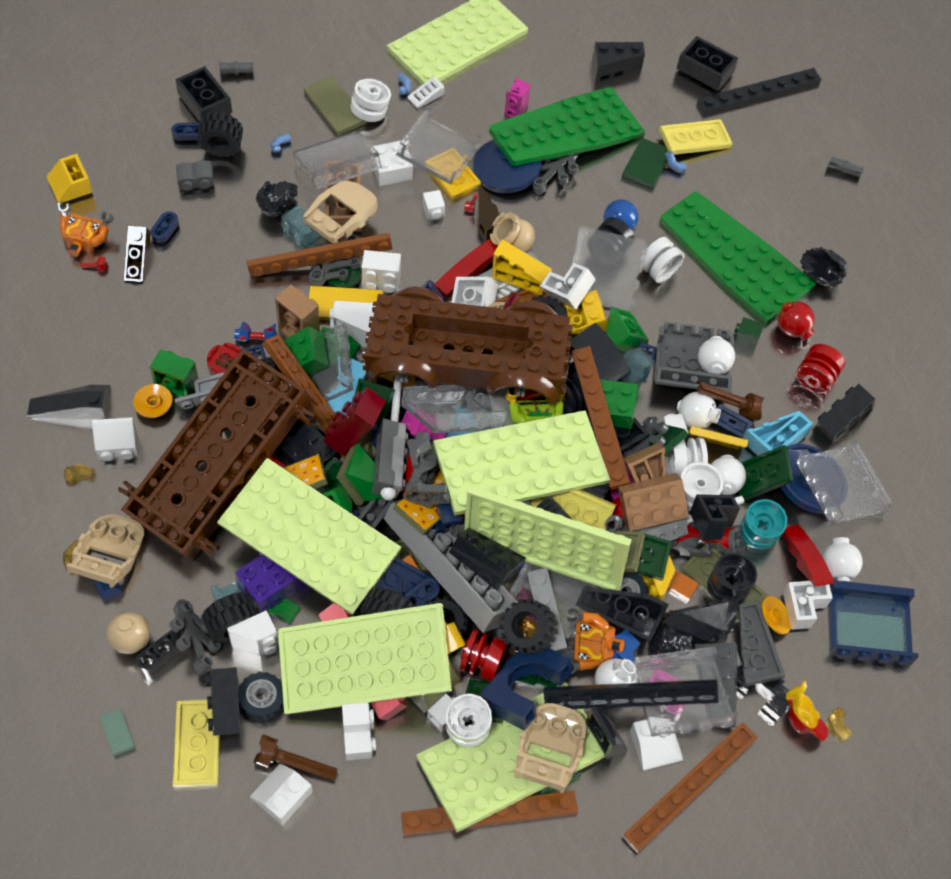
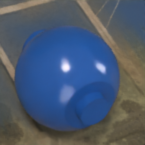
M623 199L611 202L606 207L603 215V220L614 217L624 221L631 230L636 227L639 219L638 211L634 204Z

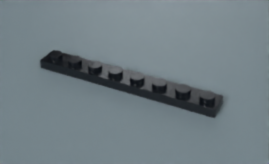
M815 68L701 97L698 98L697 104L703 114H708L820 84L821 78Z
M717 679L544 687L543 689L544 704L553 703L570 709H590L593 706L613 708L719 703Z

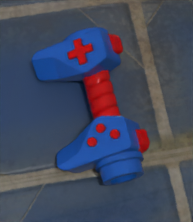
M242 322L241 328L235 329L234 339L238 341H247L249 339L267 340L277 335L276 324L264 329V332H251L250 326L246 322Z

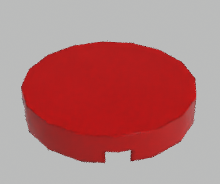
M231 343L214 346L207 355V366L210 372L214 375L226 372L224 368L215 363L216 359L226 362L220 356L221 353H224L234 361L242 351L241 348Z

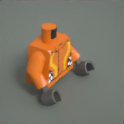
M59 202L58 209L62 211V215H60V232L62 239L65 240L67 247H69L68 252L70 255L77 257L80 251L90 253L95 247L106 241L110 228L108 224L114 221L112 214H109L108 219H106L107 212H101V220L72 213L67 216L68 212L71 211V205L67 203V208L63 210V203Z
M574 608L569 609L568 612L570 614L576 615L574 618L568 617L567 621L571 624L576 623L574 660H578L577 663L571 660L573 665L571 674L576 669L579 671L594 669L607 659L613 657L614 651H623L624 640L615 638V628L610 626L601 615L591 612L578 613Z

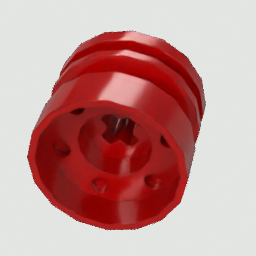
M814 344L810 347L805 355V359L802 360L797 368L796 377L805 388L816 393H827L832 389L837 377L843 371L846 364L845 359L838 350L829 345Z
M474 629L463 648L460 671L466 672L469 664H471L470 675H474L479 667L482 668L480 678L492 682L495 674L500 671L508 645L505 643L506 640L495 637L491 644H487L488 633H484L479 641L480 631Z

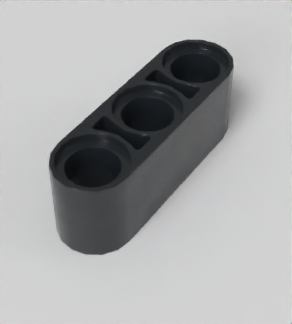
M185 625L179 632L170 630L137 656L136 663L141 674L152 676L185 652L179 650L176 646L177 638L184 632ZM163 648H170L168 652L160 653ZM146 661H152L151 665L143 666Z

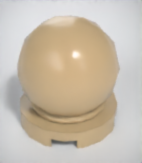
M509 211V213H501L492 224L494 229L493 234H490V238L497 246H499L503 239L523 252L532 248L535 242L534 227L527 220L519 219L516 214Z

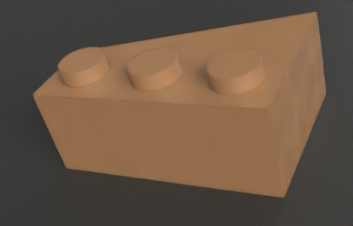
M658 442L623 458L633 483L666 475L665 447Z

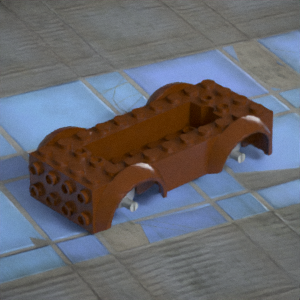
M409 286L400 289L393 295L378 294L377 301H373L372 313L374 315L373 317L370 316L369 328L371 329L370 332H366L365 338L367 347H363L362 359H364L363 370L366 371V379H369L372 383H377V377L382 374L401 373V382H404L405 379V383H407L409 375H413L426 381L430 388H435L439 383L484 388L489 395H493L495 391L502 388L518 387L517 396L520 397L521 392V397H524L525 388L542 394L549 405L560 402V395L565 394L573 325H569L570 317L558 315L550 306L543 302L522 300L506 309L443 302L435 292L419 286ZM445 345H450V347H454L455 349L448 350L443 348ZM489 349L493 352V355L482 354V351H488Z

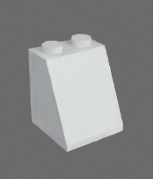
M334 301V308H330V329L346 332L360 344L358 348L363 350V347H367V343H365L366 332H370L371 329L369 328L370 316L373 317L374 315L372 313L373 303Z

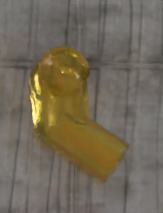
M78 464L67 467L64 470L65 474L63 477L69 481L74 480L75 475L78 474L92 478L95 469Z
M838 707L831 713V727L847 740L853 732L844 725L845 710Z

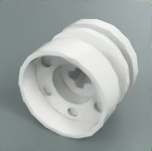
M698 437L695 440L689 438L686 444L682 440L666 454L671 474L677 473L679 476L684 468L691 463H708L707 447L702 437Z
M462 694L454 698L448 705L446 711L447 733L453 742L465 748L476 747L482 744L489 736L491 730V709L488 703L480 696ZM472 720V725L465 727V722Z

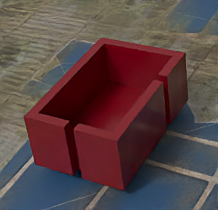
M368 387L362 392L358 391L353 396L351 402L347 401L344 404L341 412L337 411L331 419L333 423L325 430L327 435L323 442L343 455L374 427L385 404V400Z

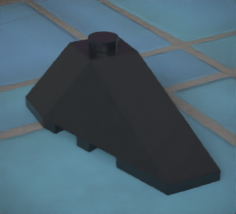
M91 384L32 398L29 401L27 417L106 419L111 386Z
M726 598L722 599L718 605L709 602L700 608L698 605L682 608L664 621L667 625L707 642L720 643L728 638L727 635L734 629L738 601L737 599Z

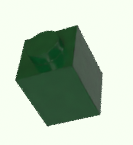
M743 317L741 324L737 323L734 333L737 334L735 341L756 348L764 324Z

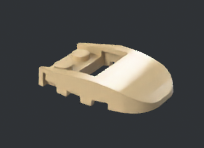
M342 181L317 197L304 214L303 222L331 243H338L339 238L342 236L349 237L358 227L361 229L365 225V221L374 215L378 208L377 198L372 192L358 183ZM330 196L356 213L343 226L319 210V206L323 202L325 203Z
M115 514L104 515L94 520L89 526L87 533H82L79 537V543L72 552L73 560L71 563H67L68 574L74 573L110 584V587L113 588L131 570L138 556L144 537L142 525L133 519ZM90 549L126 559V562L119 565L87 555Z
M546 703L536 707V717L525 731L522 730L520 735L514 778L521 777L560 790V793L563 794L583 754L587 729L584 718L577 711L558 704ZM532 743L571 756L568 767L526 754L529 744Z

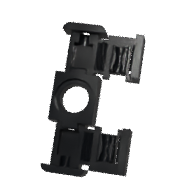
M741 665L739 668L740 672L737 674V687L746 694L750 688L749 686L744 687L743 666ZM783 679L774 680V687H768L765 683L756 684L771 697L772 701L770 704L766 702L763 706V709L778 720L786 710L789 711L790 705L786 700V693L789 690L783 686L785 682Z

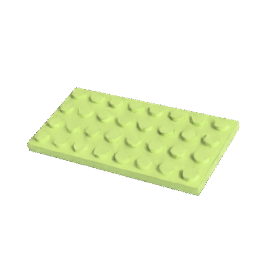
M470 0L388 44L387 51L422 85L433 77H436L441 82L527 34L528 27L498 0Z
M586 411L433 440V447L447 493L450 495L454 516L466 513L467 491L470 486L522 502L609 483L610 480Z
M268 458L217 522L218 525L352 616L401 550V546Z
M469 487L466 499L464 531L467 528H471L525 556V562L604 589L620 591L632 539L605 531L602 528L587 525L581 521H575L562 515L545 511L542 508L532 507L523 502L505 498L502 495L487 492L481 488Z
M441 603L278 629L284 714L286 715L338 708L345 704L372 703L452 691L443 605Z
M564 682L561 686H568V684ZM543 693L530 699L535 702V708L544 704ZM573 709L586 721L587 715L583 709ZM504 720L503 724L492 722L489 736L482 744L476 747L465 748L457 745L449 738L416 755L418 763L456 832L547 787L521 777L514 778L520 735L522 733V730ZM587 724L584 750L575 772L605 757ZM532 743L529 744L526 753L568 767L571 759L569 755Z

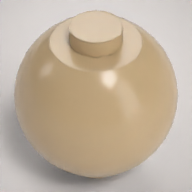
M127 611L116 615L107 627L108 642L119 653H136L146 646L150 638V627L147 620L136 612Z

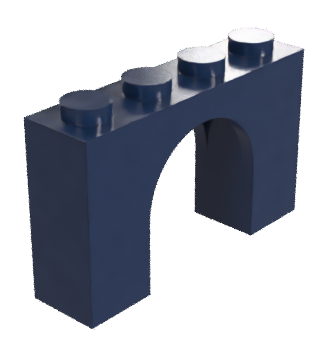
M544 648L542 653H535V655L517 651L512 658L507 660L504 668L495 674L492 682L481 691L480 697L488 703L492 715L525 731L536 717L535 702L515 693L511 686L519 678L528 675L540 676L561 686L572 673L571 658L550 648Z

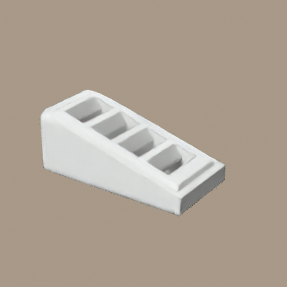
M433 77L407 96V99L419 109L443 96L444 85L436 77Z

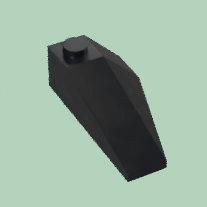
M584 586L575 605L591 613H598L605 620L651 642L669 604L649 594Z

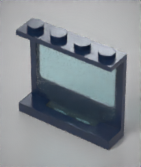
M834 580V584L830 585L832 600L829 603L831 656H837L839 659L857 658L859 661L876 660L883 664L894 662L902 666L913 664L919 657L918 653H913L910 602L915 597L914 589Z

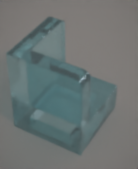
M231 583L222 589L218 584L211 587L212 596L215 601L230 594L243 593L241 589L237 588L235 583Z

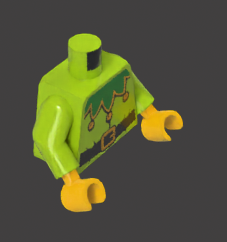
M517 388L514 389V395L509 393V389L505 395L506 400L510 402V415L515 424L563 415L564 403L562 400L565 398V394L560 395V402H556L553 405L547 404V400L517 401L516 403Z

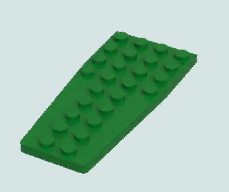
M612 87L573 96L492 124L489 128V134L513 166L601 149L644 137L646 133Z
M694 191L661 215L660 222L728 292L766 325L779 315L783 304L788 301H798L815 287L816 283L806 274H803L799 268L779 251L697 191Z

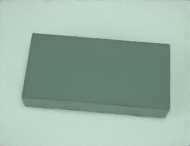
M121 708L100 716L114 757L135 749Z

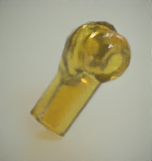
M77 540L63 552V564L66 568L67 563H71L73 560L72 552L79 543Z

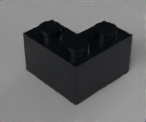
M696 494L689 513L702 539L721 540L726 527L733 526L740 507L733 495Z

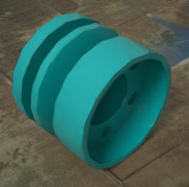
M762 499L755 501L749 506L739 524L743 527L742 536L746 545L753 549L765 550L777 543L787 526V515L778 503Z

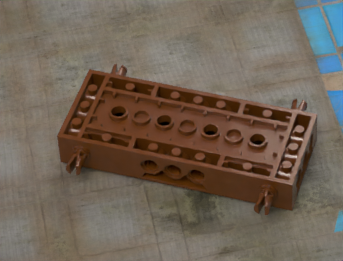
M242 349L234 361L224 353L220 354L226 362L216 359L215 363L224 368L226 372L138 488L132 486L128 481L122 482L128 490L121 487L118 488L120 493L129 498L121 509L124 513L192 561L201 550L210 557L215 556L209 547L219 551L220 547L210 541L209 538L218 528L217 522L263 462L270 458L296 421L300 419L308 426H311L312 423L306 417L314 420L317 418V415L306 409L313 400L306 389L245 349ZM249 398H256V403L253 406L249 407L246 405ZM225 430L232 431V434L228 439L222 438V434ZM206 462V470L198 471V465ZM182 495V502L175 505L173 503L174 497Z

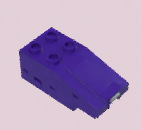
M264 555L259 556L235 571L237 587L242 593L250 595L258 614L268 611L270 608L272 609L279 605L280 602L282 603V600L288 599L308 586Z

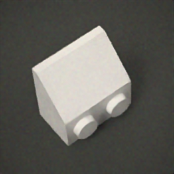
M456 277L452 303L488 307L495 302L498 284L490 277Z
M133 417L92 420L94 445L98 460L110 461L121 458L128 460L138 457V434Z
M267 611L227 628L233 648L258 656L270 655L279 648L277 631Z
M279 764L253 792L250 798L283 826L313 792L311 784L296 771Z

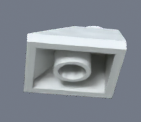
M651 718L633 723L630 734L642 771L684 761L671 720Z

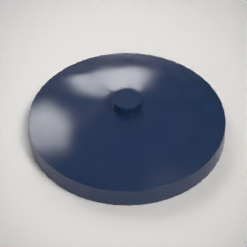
M494 139L480 147L473 160L474 174L481 181V185L498 193H513L529 187L539 177L542 169V161L517 166L511 165Z
M806 444L788 446L793 482L780 487L784 494L794 504L812 513L826 514L837 509L845 500L847 493L846 481L838 465L826 453Z

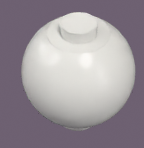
M720 336L711 337L699 348L698 363L706 373L724 374L732 368L735 362L734 348Z
M698 392L686 395L677 405V411L683 415L685 424L689 428L693 426L704 429L711 423L717 424L720 419L721 409L716 408L714 400Z
M723 455L711 463L721 473L724 481L721 495H733L742 489L746 481V471L740 461L731 455Z
M834 538L833 544L828 546L822 555L834 580L849 582L862 569V555L854 545L849 544V538Z
M608 659L597 668L594 677L595 685L637 683L636 667L628 659Z

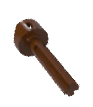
M699 383L697 387L698 393L740 408L741 415L747 419L759 421L762 418L761 409L764 397L749 393L744 398L706 383Z
M266 735L261 736L259 741L261 752L256 754L253 763L269 768L271 762L273 763L275 760L276 762L334 781L338 768L278 749V739Z

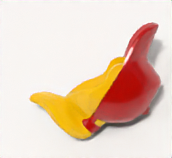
M804 680L799 686L790 689L786 693V700L790 705L789 721L797 733H812L819 740L825 741L829 733L828 727L820 719V714L815 710L812 700L804 695L807 688V683Z

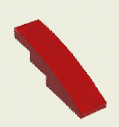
M487 240L449 269L435 283L436 287L449 297L454 291L456 277H473L474 275L477 277L493 261L497 246L490 240Z
M800 525L786 526L782 536L789 543L788 550L797 559V568L814 586L834 584V579L826 562L808 534Z

